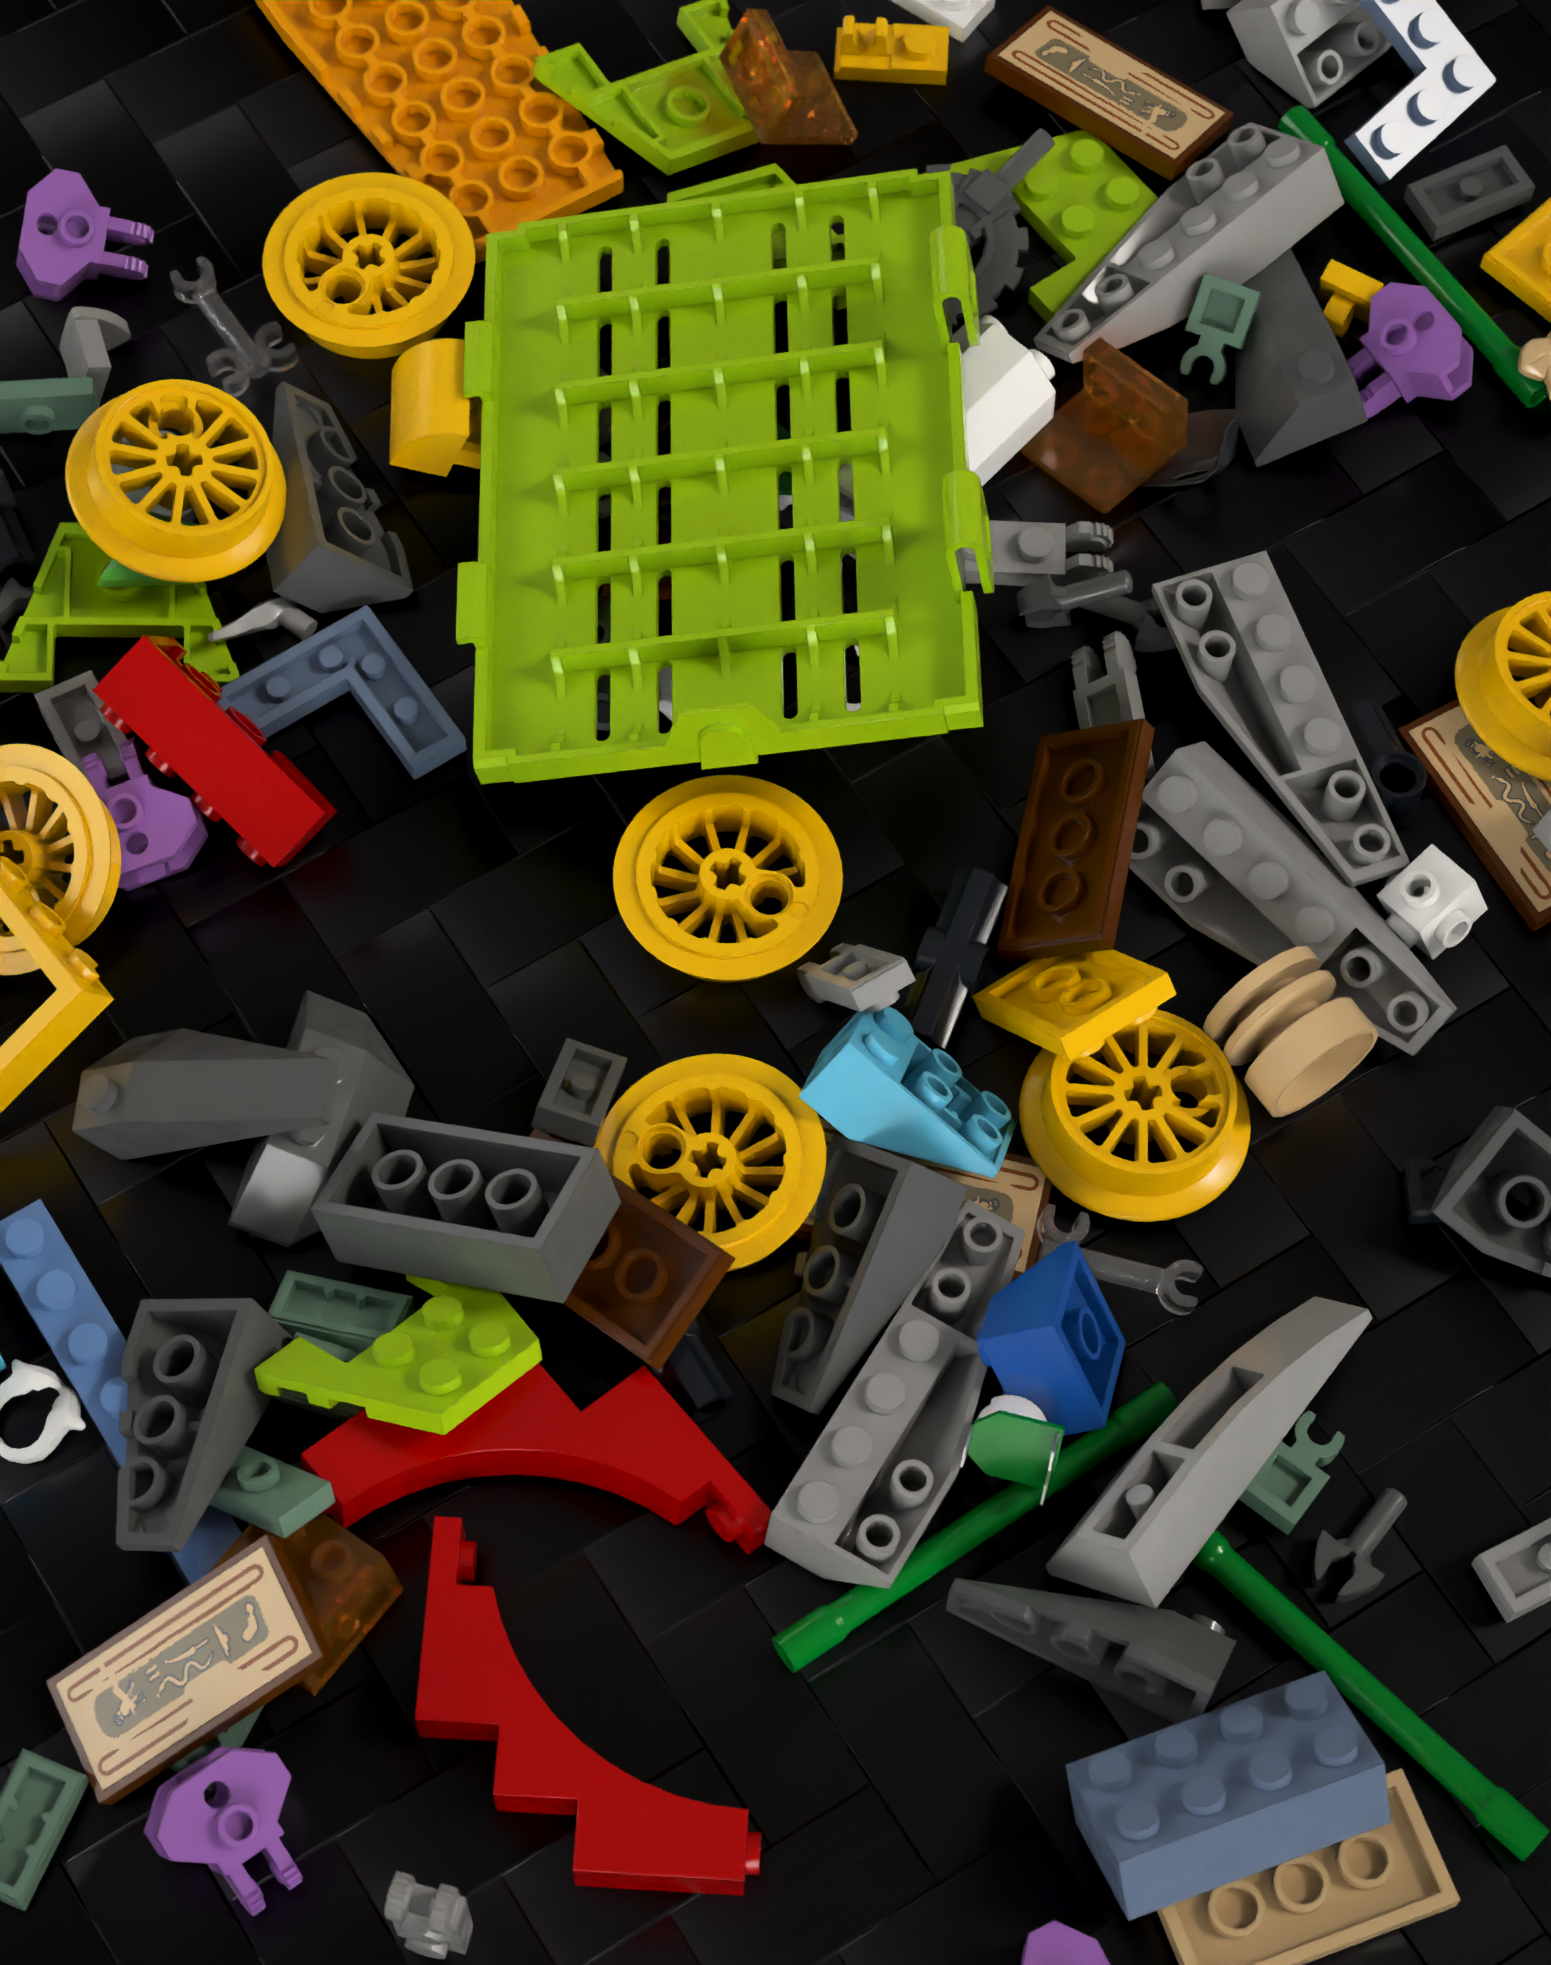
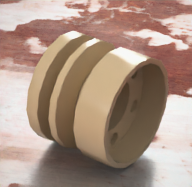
M1296 946L1283 951L1255 968L1218 1001L1208 1014L1203 1025L1204 1032L1218 1046H1225L1222 1052L1231 1066H1242L1254 1061L1249 1067L1244 1080L1272 1117H1284L1298 1111L1329 1091L1360 1064L1373 1048L1379 1036L1375 1026L1350 997H1339L1327 1002L1337 984L1328 970H1319L1320 962L1308 946Z

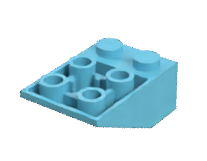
M891 1007L869 1014L864 1013V1011H858L821 1051L799 1094V1097L850 1140L994 1178L1000 1171L1017 1124L1011 1118L1010 1110L999 1097L989 1091L980 1092L962 1076L960 1066L950 1055L940 1049L931 1050L913 1034V1028L909 1021L900 1012Z

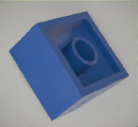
M1075 1240L1060 1245L990 1298L983 1325L977 1332V1348L985 1366L993 1368L1003 1388V1395H1016L1033 1402L1043 1412L1047 1422L1065 1426L1063 1436L1105 1428L1126 1341Z

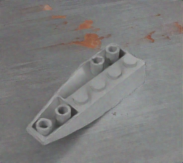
M1242 0L1226 12L1248 63L1307 108L1317 107L1385 53L1392 45L1358 0Z
M1251 122L1233 131L1225 143L1205 159L1192 164L1184 176L1167 188L1033 339L1037 349L1072 364L1139 341L1189 317L1204 273L1239 285L1254 277L1344 204L1325 148Z
M1266 550L1153 584L1151 591L1197 694L1350 888L1402 872L1410 864V861Z
M1205 741L1176 749L1144 788L1129 868L1189 926L1257 966L1283 951L1296 946H1308L1320 962L1319 970H1328L1337 984L1327 1002L1339 997H1350L1375 1026L1379 1037L1412 1056L1419 1052L1456 1011L1457 1007L1421 962L1356 888H1350L1331 862Z
M967 1200L958 1215L957 1221L951 1228L944 1248L903 1302L773 1510L764 1545L822 1579L890 1589L957 1477L964 1446L987 1371V1366L982 1362L978 1352L977 1332L983 1325L990 1298L1012 1282L1025 1230L975 1202Z
M1314 1296L1270 1324L1230 1355L1181 1402L1153 1435L1118 1470L1047 1562L1045 1567L1048 1573L1052 1576L1156 1609L1373 1319L1369 1309Z

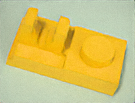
M847 15L843 18V28L837 27L834 79L946 86L949 26L899 23L887 25L888 21L883 17H877L876 24L855 23V17Z

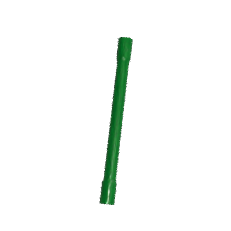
M1303 105L1290 109L1279 121L1278 130L1281 133L1325 148L1344 200L1420 285L1428 288L1459 324L1462 332L1492 364L1495 373L1525 407L1532 408L1541 403L1549 395L1544 380H1534L1519 373L1518 359L1521 347L1516 346L1371 186L1337 148L1334 139Z
M1161 1381L1155 1382L1113 1410L1107 1418L1105 1428L1088 1431L1061 1449L1051 1491H1046L1044 1502L1122 1449L1134 1446L1154 1433L1179 1406L1169 1388ZM1014 1481L915 1546L890 1589L858 1584L833 1602L819 1606L774 1636L772 1643L785 1665L793 1673H796L842 1642L850 1631L1039 1506L1043 1489Z
M1216 1529L1191 1562L1198 1569L1209 1573L1317 1672L1325 1670L1341 1694L1470 1809L1475 1819L1518 1859L1524 1862L1550 1830L1505 1789L1494 1785L1236 1553L1222 1534Z

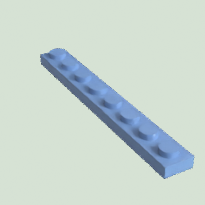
M41 1199L0 1221V1265L122 1469L126 1464V1438L119 1433L120 1413L127 1411L128 1384L121 1379V1358L127 1342ZM208 1505L181 1552L171 1553L191 1585L248 1547L249 1544L231 1514Z

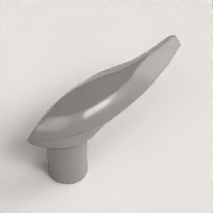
M276 597L259 603L240 618L207 636L209 642L225 641L282 626L304 641L313 635L318 622L297 607L299 603H291L282 597Z

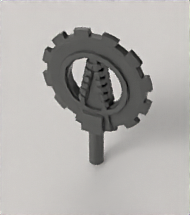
M1041 128L995 174L988 168L983 172L970 168L967 175L951 172L954 187L956 226L965 231L970 251L973 246L977 247L984 240L982 257L974 268L979 319L998 308V304L994 300L1004 289L1013 292L1024 273V269L1017 267L1019 253H1028L1027 227H1017L1014 216L1020 213L1021 209L1012 196V189L1055 145L1053 138ZM950 164L926 166L927 173L951 170ZM950 297L952 327H958L957 319L964 317L961 302L957 298Z

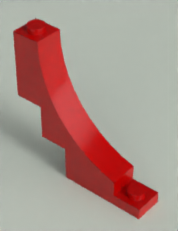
M538 1363L446 1435L368 1418L364 1408L301 1454L303 1471L331 1483L336 1502L319 1515L324 1517L330 1512L343 1529L349 1527L370 1512L405 1495L438 1484L473 1477L499 1475L543 1476L583 1483L615 1493L644 1506L676 1526L705 1505L708 1508L706 1509L707 1519L717 1534L729 1543L736 1540L748 1555L764 1543L772 1514L767 1505L645 1365L583 1411L577 1408L540 1363Z
M434 1516L415 1722L419 1736L498 1742L493 1789L497 1811L577 1816L573 1859L575 1886L744 1896L745 1875H759L761 1832L748 1831V1809L711 1805L661 1790L636 1779L610 1764L581 1742L554 1715L532 1686L520 1665L502 1624L493 1587L462 1585V1582H474L477 1558V1542L466 1540L462 1518Z

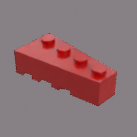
M143 635L92 690L105 702L100 708L101 713L121 732L128 735L133 730L149 745L150 748L145 752V755L163 774L172 779L178 774L194 789L195 792L190 796V799L201 812L217 823L223 818L239 833L240 836L235 840V843L253 862L259 866H264L268 862L273 868L287 865L337 813V810L285 755L274 750L269 756L261 748L267 739L262 730L247 715L242 714L231 706L225 710L218 703L222 698L221 692L223 689L208 673L200 672L188 663L182 665L180 660L188 652L174 637Z

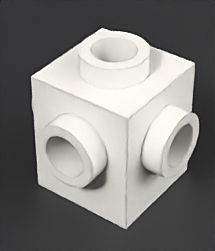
M1433 844L1425 849L1402 872L1391 875L1384 889L1377 894L1388 917L1385 920L1386 923L1409 949L1416 945L1432 960L1446 948L1459 944L1469 933L1472 924L1488 910L1476 881Z

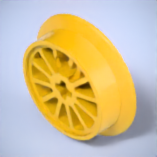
M380 172L356 173L336 177L310 188L293 200L281 212L271 227L265 242L262 262L263 275L269 294L278 309L289 321L322 347L334 353L352 358H389L401 355L411 347L430 340L444 326L450 314L460 304L470 286L475 267V246L471 230L465 218L455 205L437 190L420 181L396 174ZM368 229L385 230L382 236L367 234L366 232ZM351 232L358 233V236L348 243L340 237ZM401 234L411 237V239L394 250ZM323 247H327L338 258L320 254L318 252ZM426 252H430L434 256L416 260ZM307 272L322 275L312 278L304 277ZM431 279H432L431 284L425 283V282H421V281L431 280ZM340 296H343L344 302L351 303L338 304L333 302V300ZM389 306L393 311L385 312L382 307Z
M183 379L159 380L140 385L108 401L93 412L79 428L72 440L66 460V490L73 513L80 526L89 538L108 556L133 571L152 578L194 583L215 580L234 574L253 563L269 548L276 538L284 519L287 498L286 478L278 454L269 441L264 428L254 414L240 401L208 384ZM163 428H174L182 432L184 435H172L166 431L165 435L163 436L159 430ZM123 437H126L128 440H130L138 447L119 443L122 441ZM216 440L220 443L225 444L215 448H210ZM240 461V467L226 465ZM111 464L136 468V470L116 475L112 472ZM148 486L150 490L138 504L133 503L124 494ZM228 487L247 490V500L238 496ZM208 499L231 516L218 520ZM157 504H160L164 508L171 510L170 522L149 515V513ZM193 508L200 525H183L181 523L182 511Z
M1546 591L1526 597L1514 606L1498 610L1476 624L1460 646L1455 662L1454 677L1461 708L1468 722L1484 743L1498 756L1517 769L1551 783V591ZM1507 648H1511L1516 652L1509 651ZM1512 676L1524 677L1528 679L1522 681H1515L1512 678ZM1534 697L1539 708L1535 707L1528 699Z
M30 744L1 745L0 808L2 806L4 808L10 830L0 822V857H7L22 869L30 881V884L26 887L27 891L36 902L46 904L58 914L66 925V930L62 933L72 947H75L96 930L114 901L121 874V846L116 825L108 808L98 797L86 776L66 758L40 746ZM27 791H31L29 809L27 812L26 805L23 799V794ZM53 802L58 803L57 808L51 815ZM67 831H69L70 835L64 837ZM74 853L73 863H65V857ZM64 873L71 874L69 886L62 880ZM54 896L59 900L57 903H55ZM0 918V975H19L40 969L11 930L9 932L3 930L4 922Z
M742 775L701 777L681 783L658 795L628 825L618 845L613 866V890L621 917L635 939L650 954L666 965L692 977L718 983H738L761 978L790 965L802 957L820 940L831 924L840 903L843 885L842 861L839 849L831 831L819 814L808 803L789 790L772 782ZM716 832H739L735 849H721ZM703 836L706 839L710 854L703 859L686 842ZM752 836L769 842L770 844L753 859L746 854L749 840ZM669 856H675L694 874L666 868L662 865ZM781 856H786L793 864V867L777 871L766 870ZM655 886L666 887L685 893L658 898ZM770 897L780 900L783 910L777 914L766 915L758 912L755 907L763 904L765 898ZM693 911L679 925L673 918H668L669 916ZM708 921H713L708 938L693 936ZM725 925L732 926L737 943H719ZM746 930H747L750 934H752L753 936H755V937H757V938H756V939H755V938H752V937L748 938V937H747V934H746Z
M1157 1010L1150 1019L1136 1025L1125 1026L1104 1039V1045L1097 1052L1087 1057L1069 1061L1042 1048L1028 1068L1023 1080L1019 1100V1120L1025 1144L1034 1162L1051 1184L1065 1196L1091 1211L1115 1219L1134 1222L1165 1221L1182 1217L1208 1205L1221 1195L1236 1178L1244 1163L1250 1142L1251 1121L1249 1106L1243 1087L1225 1054L1203 1030L1177 1015ZM1122 1050L1134 1053V1067L1131 1066ZM1148 1053L1162 1057L1155 1068L1148 1066ZM1103 1055L1110 1068L1096 1061V1059L1101 1058ZM1074 1073L1095 1085L1069 1083ZM1174 1092H1185L1192 1095L1198 1101L1197 1107H1181V1100L1175 1096ZM1068 1104L1099 1108L1078 1117H1073ZM1107 1125L1111 1133L1101 1146L1095 1145L1085 1135L1090 1131ZM1175 1135L1186 1138L1198 1147L1192 1152L1186 1153ZM1155 1139L1167 1159L1166 1162L1151 1163L1148 1161L1149 1142ZM1120 1141L1134 1145V1161L1122 1159L1111 1154Z
M702 1054L670 1062L645 1075L633 1084L611 1108L604 1119L594 1148L599 1149L609 1173L639 1193L644 1187H649L661 1193L650 1199L653 1203L668 1213L684 1205L676 1218L690 1228L702 1211L705 1210L704 1230L698 1231V1233L736 1258L728 1271L737 1270L762 1260L779 1248L799 1229L815 1205L822 1187L826 1168V1142L823 1127L817 1112L799 1097L802 1089L776 1068L752 1058L733 1054ZM730 1111L746 1114L728 1140L725 1137L726 1114ZM712 1112L711 1133L697 1135L689 1119L702 1113ZM762 1124H767L775 1131L773 1135L746 1148ZM672 1149L681 1151L678 1161L669 1168L655 1169L650 1166L656 1154L662 1157L667 1154H673ZM786 1151L783 1156V1166L756 1167ZM716 1165H722V1166H723V1169H722V1170H721V1169H715V1168H716ZM701 1173H706V1174H708V1177H707V1178L702 1177V1176H701ZM749 1186H779V1188L773 1191L770 1197H767ZM737 1201H742L760 1212L753 1218L745 1220L735 1204ZM725 1209L728 1211L736 1227L718 1232L719 1212Z

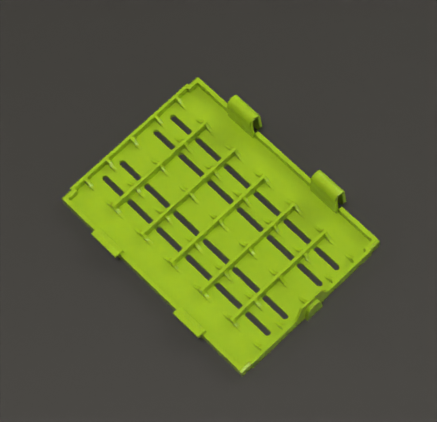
M917 168L580 214L518 223L517 230L486 234L484 321L465 322L463 394L465 398L480 396L482 401L478 562L458 563L456 610L457 644L474 643L476 648L473 766L481 785L509 781L523 783L701 762L702 770L757 764L758 755L947 734L950 730L984 727L978 615L973 591H966L964 548H971L975 552L984 594L994 593L990 520L980 477L975 472L969 470L964 363L959 342L953 343L950 297L957 298L961 302L970 347L980 345L976 277L967 236L962 228L956 226L954 187L950 170L918 174ZM836 223L844 224L845 260L832 261L831 227ZM778 231H785L786 268L774 269L773 235ZM667 246L670 247V283L658 285V250ZM611 254L612 291L600 293V260L604 255ZM843 293L846 294L848 344L835 346L833 299L837 294ZM785 301L787 302L789 352L776 353L775 305L778 302ZM663 317H670V367L658 369V321ZM609 324L612 325V375L600 376V329L604 325ZM840 378H848L850 384L851 431L838 432L836 383ZM787 385L790 389L791 439L778 440L777 389L780 386ZM663 401H670L671 454L658 455V406ZM610 408L611 462L599 463V414L603 409ZM845 464H850L853 467L854 520L841 522L839 469ZM784 472L792 473L793 528L780 529L779 476ZM670 487L671 543L659 544L658 494L662 488ZM603 495H611V551L598 552L599 499ZM852 553L856 555L858 612L844 614L842 558L846 554ZM786 561L794 562L795 620L782 622L781 565ZM664 576H671L672 635L659 636V580ZM609 583L611 584L610 642L598 644V589L602 584ZM852 645L859 647L861 707L854 712L847 710L845 651ZM788 653H795L797 661L798 713L792 719L784 718L783 657ZM669 667L672 668V727L670 732L662 734L659 733V673L662 669ZM603 675H610V736L604 741H598V679Z

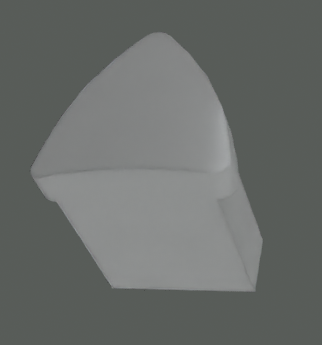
M81 306L73 307L67 317L61 337L60 352L68 377H93L99 404L111 370L107 351L131 338L127 321L108 310Z

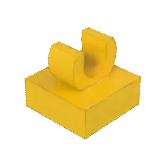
M1331 259L1320 278L1319 301L1327 304L1323 313L1334 335L1343 338L1353 317L1369 324L1371 297L1384 287V284Z

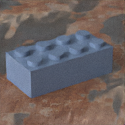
M1325 1670L1065 1765L1076 1824L1128 1921L1391 1823L1385 1763Z

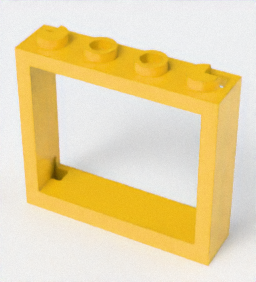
M4 856L0 857V918L57 990L0 1046V1113L114 1000L98 979L100 975L95 970L98 964L87 953L71 946L62 934L66 930L63 920L49 906L35 901L26 889L30 884L27 875L13 861Z

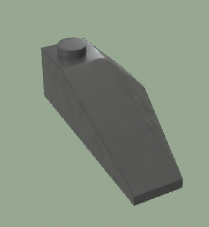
M1289 248L1265 269L1242 284V286L1262 292L1243 349L1234 347L1235 409L1240 411L1239 428L1257 468L1368 421L1356 381L1339 343L1291 248Z
M282 381L276 388L272 445L283 467L286 478L287 498L281 528L272 544L265 551L273 592L278 593L288 602L302 604L321 614L407 598L414 589L404 547L396 532L387 531L385 533L374 512L382 504L374 489L364 488L355 476L351 465L357 460V456L331 405Z
M185 1028L135 1037L82 1071L72 1132L123 1161L328 1125L331 1122L338 1062L329 1057Z
M1496 1105L1456 1155L1430 1212L1480 1252L1551 1278V1137L1516 1109Z
M837 1134L833 1135L826 1152V1168L822 1187L815 1205L808 1215L809 1218L814 1219L809 1251L797 1254L794 1275L803 1278L798 1308L793 1309L785 1317L770 1392L771 1395L810 1413L819 1415L944 1248L951 1228L957 1221L959 1209L968 1186L910 1160Z
M252 1298L141 1299L121 1358V1379L128 1384L127 1411L120 1413L119 1433L126 1438V1464L118 1472L116 1545L122 1550L181 1552L273 1399V1395L265 1394L259 1390L254 1369L288 1345L292 1340V1336Z
M955 1578L949 1590L946 1611L1175 1724L1203 1715L1236 1644L1235 1640L1224 1636L1225 1630L1217 1622L1196 1613H1189L1185 1617L1173 1610L1154 1609L1147 1606Z

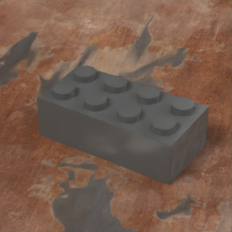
M372 1112L310 1210L337 1262L564 1304L620 1206L621 1200L598 1148Z

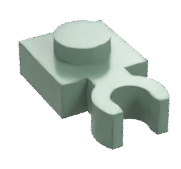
M1204 273L1185 330L1201 336L1198 345L1191 347L1184 354L1180 365L1181 373L1190 375L1195 361L1201 356H1207L1214 363V371L1211 375L1210 383L1219 385L1227 373V360L1223 354L1225 346L1227 344L1243 349L1262 292Z
M1307 1411L1299 1417L1289 1433L1288 1445L1282 1441L1279 1443L1238 1498L1286 1535H1289L1330 1478L1329 1475L1318 1467L1331 1463L1342 1448L1345 1440V1435L1338 1431L1326 1445H1318L1311 1441L1307 1430L1316 1417L1311 1411Z

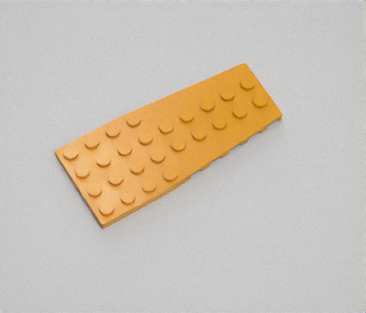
M255 0L282 40L400 176L420 181L432 187L455 205L471 230L475 246V263H481L486 260V234L517 230L518 223L578 215L623 192V173L620 169L615 171L604 153V142L596 129H590L578 109L538 81L533 75L535 58L549 52L545 45L540 47L531 33L530 21L520 4L515 6L512 0Z

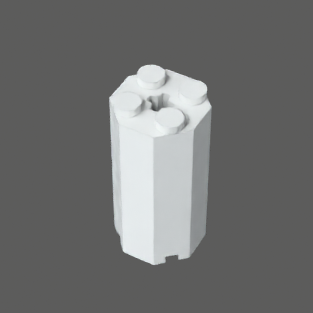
M984 315L979 320L980 345L970 347L965 324L952 335L953 343L959 342L964 363L969 470L978 474L982 486L1053 418L1056 391L1050 383V380L1055 375V370L1049 359L1035 349L1028 350L1012 338L1005 327L990 315ZM845 464L839 469L841 522L854 520L853 467L850 464ZM849 553L856 560V555Z

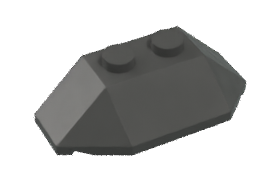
M308 990L303 996L286 1049L329 1057L338 1062L331 1122L328 1125L256 1137L227 1223L231 1227L287 1248L321 1231L310 1209L370 1114L377 1112L405 1117L415 1087L367 1013Z

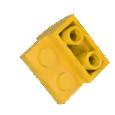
M445 338L426 341L411 347L396 361L392 369L389 465L447 477L453 464L480 469L482 401L480 396L465 398L463 394L464 339Z

